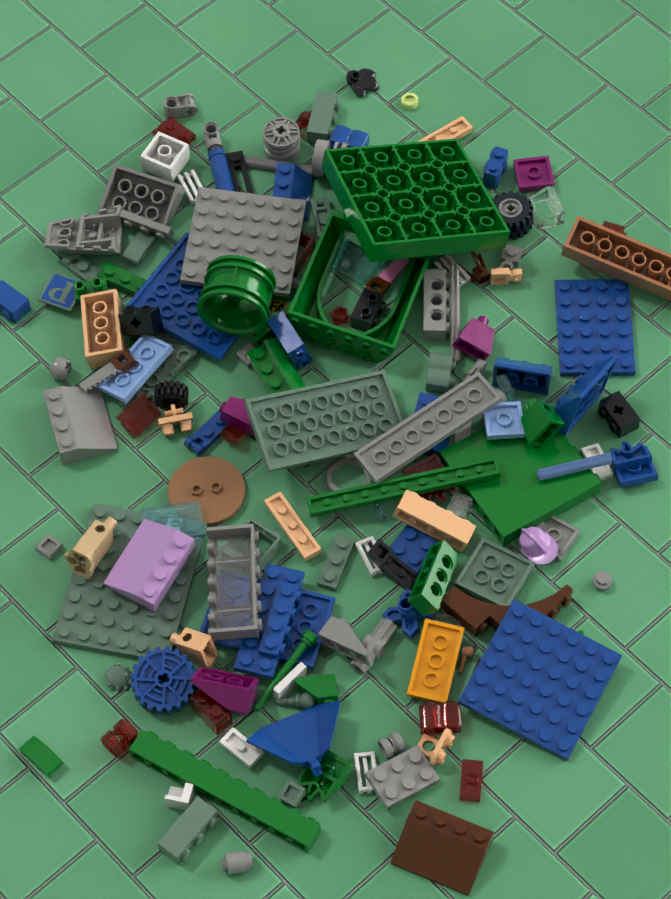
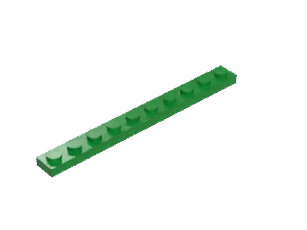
M495 456L388 479L378 484L374 482L306 497L311 518L402 498L406 489L422 494L501 477L497 457Z

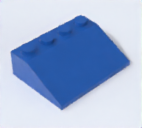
M614 355L592 367L584 375L581 374L577 378L575 385H571L568 388L566 396L562 395L559 398L557 406H552L564 422V425L558 432L566 436L602 395L619 356Z

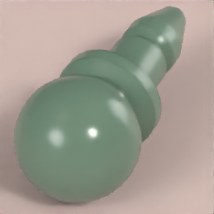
M303 693L301 695L296 694V698L283 697L276 700V703L283 706L296 704L297 708L303 707L308 709L315 704V699L310 694Z

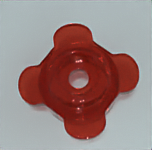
M336 307L334 310H331L330 316L333 317L334 325L350 322L347 308Z

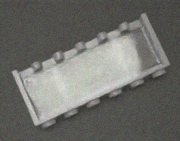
M254 524L207 527V552L209 555V561H207L209 578L207 582L209 588L208 604L210 608V614H208L210 629H208V634L212 637L213 642L227 639L259 638V631L262 630V619L258 618V613H262L261 600L258 601V595H261V584L257 583V578L261 577L260 565H257V560H260L259 548H256V543H259V531H255Z

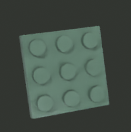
M482 538L455 581L454 586L487 603L510 606L534 569L535 562L486 538Z

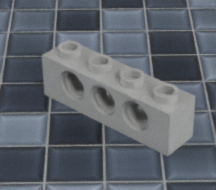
M426 269L424 273L423 341H445L446 334H449L450 323H446V318H449L450 308L446 307V303H449L450 292H446V288H449L450 277H446V269Z

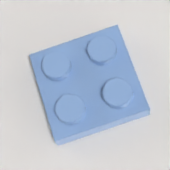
M521 401L500 402L483 414L487 440L525 438V432L521 423V417L523 416Z

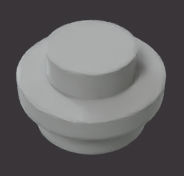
M599 571L594 574L592 582L596 589L604 591L611 587L612 577L605 571Z

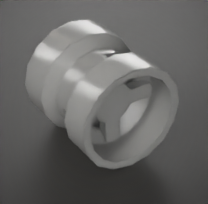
M397 731L390 734L388 738L378 740L379 748L386 759L392 757L395 752H401L406 749L404 741Z

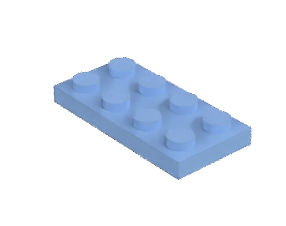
M142 335L129 349L130 355L137 362L136 365L125 373H117L105 382L102 381L101 384L97 385L99 390L127 403L174 349L170 344L151 335ZM123 359L122 361H120V363H126V362H127L125 359Z

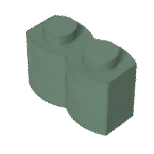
M431 352L426 391L446 393L449 388H453L454 377H450L451 372H455L456 361H453V355Z

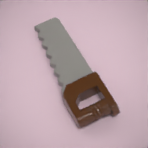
M129 349L121 351L111 358L108 364L82 381L80 387L85 393L117 373H125L134 367L137 362L130 355ZM123 359L127 361L126 363H120Z

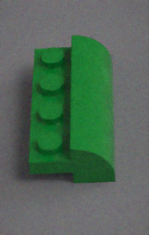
M278 339L263 340V345L246 352L249 362L268 394L306 387Z

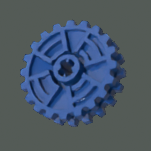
M157 647L155 652L148 650L146 652L147 656H140L138 658L139 664H134L133 669L135 673H131L130 676L132 681L130 684L136 701L140 700L139 703L142 708L147 706L148 712L153 713L157 711L158 715H163L164 712L172 715L173 710L182 711L181 706H188L190 704L189 698H194L195 696L193 689H197V686L190 682L191 677L196 672L192 661L188 662V656L186 654L181 656L178 649L171 651L170 647H165V650ZM165 678H167L168 683L164 682L163 684H161L160 679L164 680Z

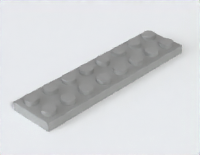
M478 371L356 451L354 457L373 481L378 484L502 402V398Z

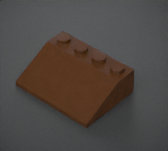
M415 800L390 864L469 896L492 844L494 832Z

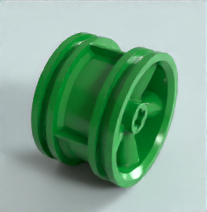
M240 255L217 257L207 267L204 287L197 303V313L208 326L222 333L236 336L256 334L266 326L270 302L276 288V278L268 267L252 258Z

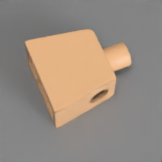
M184 628L181 634L174 632L170 637V643L180 650V655L186 654L189 662L192 661L193 664L199 667L211 668L219 656L213 639L208 634Z

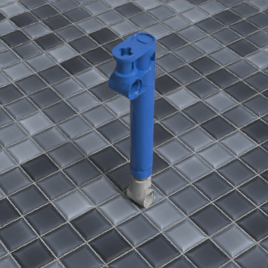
M207 122L203 126V134L209 152L208 158L215 187L220 190L235 191L219 133V126L215 122Z

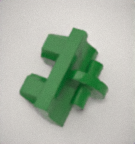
M95 277L89 281H75L73 283L75 301H81L80 295L107 291L106 278Z

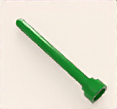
M305 629L302 633L301 643L253 705L254 711H260L272 695L273 688L288 674L306 648L311 645L314 646L317 642L318 637L313 632Z

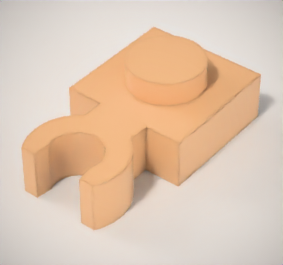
M502 267L491 269V285L509 284V281L522 282V269H514L512 271H509V268Z

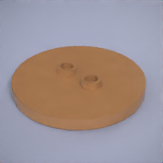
M208 456L198 457L182 464L173 473L168 485L169 503L175 514L181 519L206 523L207 527L216 526L230 520L241 509L245 499L244 479L239 470L224 459Z

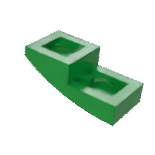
M34 735L19 748L21 754L32 761L36 768L48 777L64 764L48 746Z

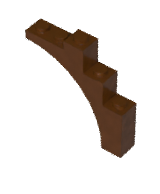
M566 585L557 593L541 601L526 605L555 619L559 614V610L563 606L567 607L573 600V589ZM455 586L443 596L440 603V608L459 625L465 627L464 629L474 637L479 633L483 634L489 626L497 631L510 607L477 600L466 595Z

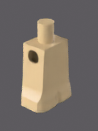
M107 517L104 523L95 520L78 543L69 552L65 553L63 558L68 562L75 574L91 579L95 568L113 544V529L117 525V521L114 518Z

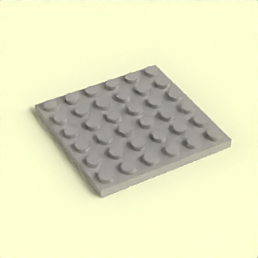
M199 187L180 283L204 286L206 270L212 260L225 255H240L257 260L272 271L276 278V288L273 296L290 298L306 200Z

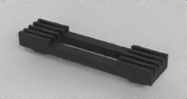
M243 151L226 153L235 191L240 192L235 174V169L238 170L240 168L247 193L253 194Z

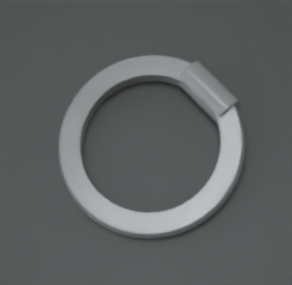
M355 459L337 461L326 473V483L332 492L342 490L334 485L332 475L338 468L345 465L356 466L364 472L366 478L363 485L370 484L372 479Z

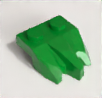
M329 750L322 756V761H319L322 775L315 777L309 766L302 768L299 774V785L301 787L309 786L305 795L309 801H313L320 793V798L324 802L328 800L345 784L355 765Z

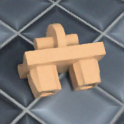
M170 404L171 410L164 411L165 418L158 419L159 428H162L165 437L174 435V425L180 424L182 433L192 431V412L182 414L184 413L183 408L175 409L174 404Z

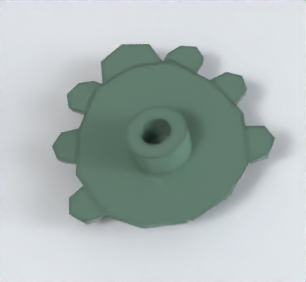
M118 662L114 666L109 667L105 675L106 686L115 687L117 691H120L121 688L127 691L129 686H131L130 683H132L131 673L128 672L129 667H122Z

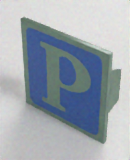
M53 272L37 300L71 312L73 307H76L79 302L75 301L73 283L77 279Z

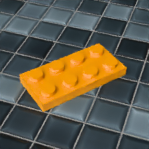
M425 618L407 696L447 705L465 627Z

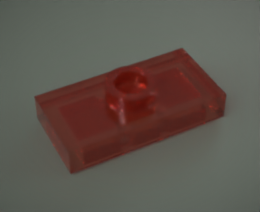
M462 760L459 800L480 802L483 761Z

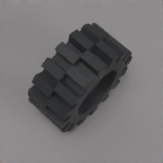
M166 380L164 383L159 382V385L155 386L154 404L162 410L166 408V411L171 409L170 404H174L175 409L185 408L188 405V386H185L184 383L180 384V381L175 383L174 380H170V382Z

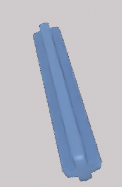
M605 453L538 469L537 477L539 480H545L612 463V457L610 453Z

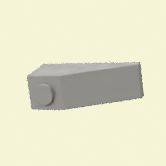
M331 616L318 633L322 644L372 667L373 661L369 652L349 626V623L343 618L338 619Z

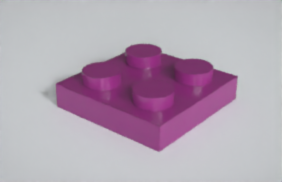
M549 156L513 159L519 192L554 188L555 183Z

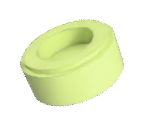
M405 93L401 97V106L406 110L417 108L418 96L414 93Z

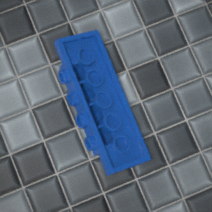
M266 563L260 582L261 595H258V601L261 600L262 613H258V618L262 619V630L259 631V638L242 639L233 667L234 671L273 680L280 655L284 656L286 644L284 642L291 634V620L294 621L296 618V603H300L302 598L300 590L305 572ZM251 614L247 626H251Z

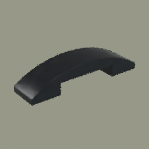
M378 539L367 552V555L391 580L404 590L410 589L412 591L418 573L395 556L392 548Z

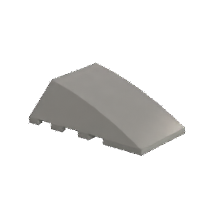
M121 204L116 205L115 209L109 211L104 208L99 210L97 214L89 215L85 213L81 214V218L73 220L70 217L49 223L45 248L78 254L120 255L124 234L123 221L119 216L122 211Z

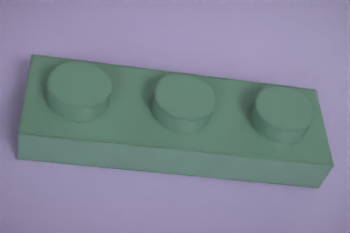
M336 534L318 578V587L336 592L355 545L354 538Z

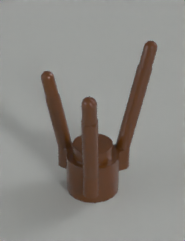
M474 251L470 252L477 265L472 269V274L459 263L457 264L471 277L473 283L477 281L478 284H483L490 279V273L486 268L482 255L478 254L477 258Z

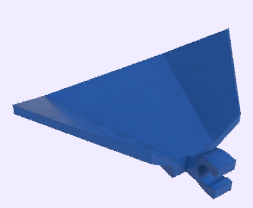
M341 700L315 705L262 727L250 736L246 742L292 765H302L303 768L309 766L315 777L320 776L323 773L320 769L319 761H322V756L331 747Z

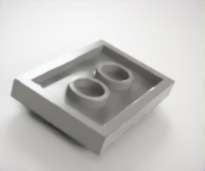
M418 745L365 773L366 779L386 810L438 783L440 780Z

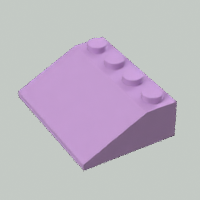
M144 518L103 584L155 612L193 552L195 540L177 529Z

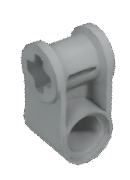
M186 93L166 97L164 99L165 117L167 119H176L196 115L198 108L194 103V95Z

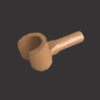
M464 646L462 648V658L458 669L460 674L463 673L466 658H473L472 646Z

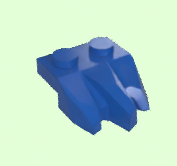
M622 441L621 450L611 448L613 470L620 488L658 480V473L652 463V455L647 446L639 442L636 444V447L632 448L629 442Z

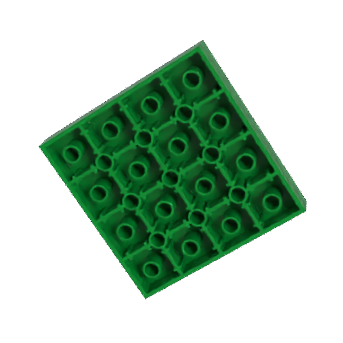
M458 138L325 149L321 167L369 262L506 248L510 230Z

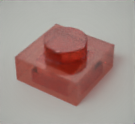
M227 425L222 429L220 436L225 438L227 442L236 445L244 439L246 432Z

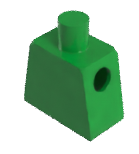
M532 398L525 403L528 410L521 417V423L528 444L543 447L564 425V422L551 404Z

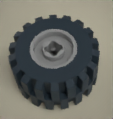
M509 191V193L501 192V195L497 194L495 199L492 200L510 230L509 238L516 240V237L522 238L523 234L527 235L529 230L532 229L533 204H531V200L527 199V196L524 194L520 195V192L513 193V191Z

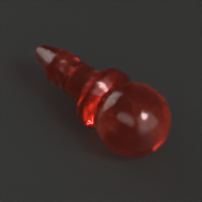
M303 111L300 113L297 119L299 131L308 126L311 116L310 112Z

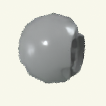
M63 357L53 359L52 367L50 366V375L59 381L68 379L67 375L68 371H71V363Z

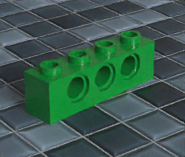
M445 540L430 546L408 598V602L423 617L439 610L441 600L446 594L447 585L451 581L453 570L457 566L459 554Z

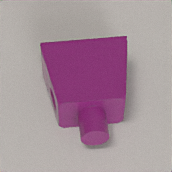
M479 316L478 320L472 318L465 325L452 346L476 360L482 359L485 361L491 354L495 334L494 329L488 326L489 319L485 316Z

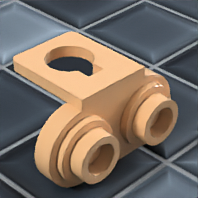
M446 728L439 740L423 734L418 746L424 755L430 758L429 764L433 766L438 765V763L443 764L447 755L444 750L447 746L451 748L455 740L452 730ZM425 742H432L435 746L434 751H425L423 744Z

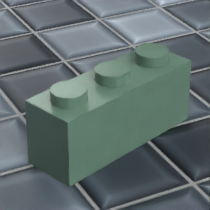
M316 91L307 128V143H316L317 139H330L334 131L332 126L336 125L337 114L335 113L340 108V101H337V93Z
M197 796L157 843L159 851L177 865L182 860L186 861L191 855L193 847L203 841L204 834L216 826L218 822L217 810Z

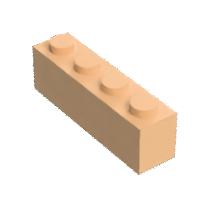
M407 489L393 514V517L439 541L445 540L452 548L461 553L467 546L476 527L470 521L454 515L453 512L445 510L434 502L428 501Z

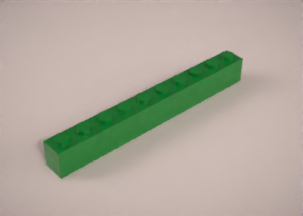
M142 729L129 748L130 756L134 760L182 786H185V783L194 784L195 793L306 853H309L321 834V826L316 819L312 817L307 818L301 815L297 809L284 806L277 798L271 799L258 788L252 789L243 780L230 777L223 769L217 770L208 761L203 759L200 761L187 750L182 751L174 743L159 739V736L154 732H146Z

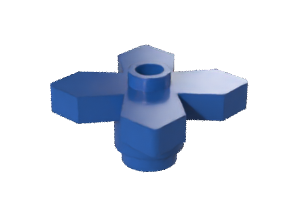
M406 589L400 595L397 607H389L382 614V617L392 620L395 625L402 623L403 634L413 639L420 632L418 621H425V618L431 620L437 612L423 617L408 602L411 590Z

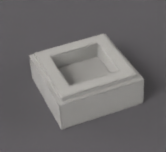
M47 534L35 549L51 561L63 548V544Z

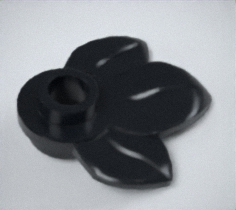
M371 69L351 70L346 75L347 83L352 86L353 92L361 97H364L366 90L379 89L378 82L374 78L376 73Z

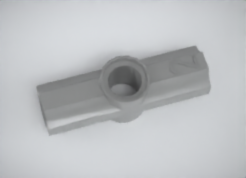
M382 618L372 634H368L362 642L373 662L376 658L379 659L383 655L388 641L397 630V626L388 618ZM355 659L350 663V667L360 675H365L370 666Z

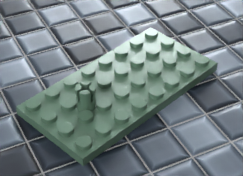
M385 370L250 398L243 402L267 473L353 454L403 421Z

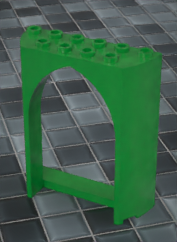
M332 209L289 308V322L300 338L306 339L311 343H318L329 349H336L344 354H351L365 361L380 363L389 358L396 347L431 256L412 258L394 306L389 315L379 325L368 331L357 333L330 324L322 310L321 294L343 244L346 232L355 234L345 213Z

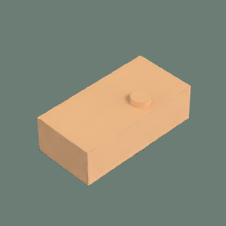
M117 289L80 295L85 357L90 369L105 366L110 362L111 358L126 349L125 335H122L118 314L122 312V302Z

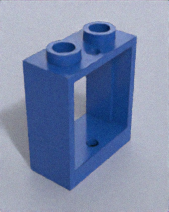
M282 311L267 320L296 369L307 366L313 359L284 312Z

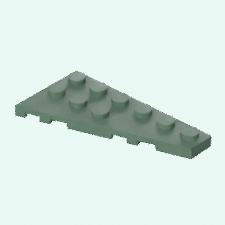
M160 330L154 337L170 344L174 350L127 403L119 402V407L137 413L154 397L155 386L159 385V382L164 383L166 380L168 382L172 380L200 351Z

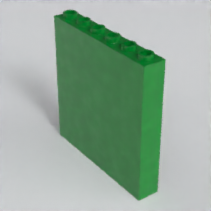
M526 405L522 407V413L524 414L528 410ZM484 427L439 452V463L443 468L497 457L501 477L457 487L503 547L518 539L522 533V528L536 527L544 521L551 520V517H557L600 493L601 479L591 469L545 480L538 479V469L582 459L577 448L572 446L568 442L567 436L560 432H557L543 447L529 445L526 436L525 438L487 440Z

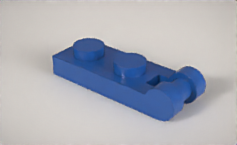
M218 410L203 426L185 440L184 446L188 449H193L196 455L201 456L231 425L220 420L221 412Z

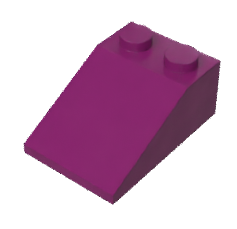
M200 666L191 677L190 682L226 709L233 710L236 714L248 713L256 702L259 678Z

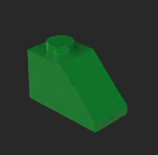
M335 673L295 678V690L300 694H310L315 699V705L338 701Z

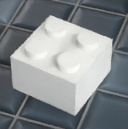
M158 131L140 156L142 170L173 182L190 159L189 144Z

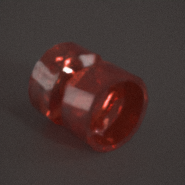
M121 718L113 726V731H107L100 740L105 748L118 758L127 750V745L131 746L139 734L129 722Z

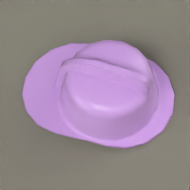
M538 527L521 529L519 549L529 560L535 562L536 565H545L555 559L558 553V545L549 534Z

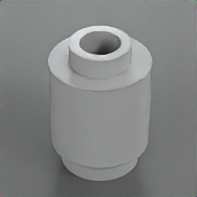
M250 852L224 854L225 858L221 859L223 872L227 871L228 875L248 872V869H253Z

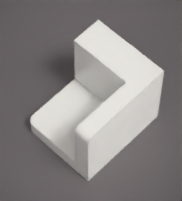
M185 783L184 788L171 786L168 795L164 797L165 806L186 810L193 801L195 794L194 784Z

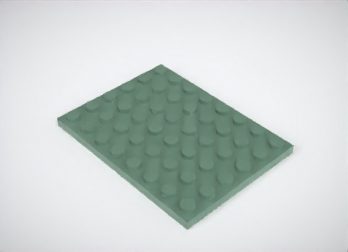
M94 503L85 532L95 520L104 523L107 517H112L117 521V525L113 529V544L95 568L91 579L81 577L74 572L72 573L52 642L54 644L138 659L140 656H147L146 652L148 650L155 652L157 647H160L161 650H165V647H170V650L173 651L175 645L170 643V637L174 632H179L206 534L207 524ZM144 518L167 526L168 518L179 519L173 520L170 523V527L177 530L181 528V532L194 538L195 548L155 612L103 584Z

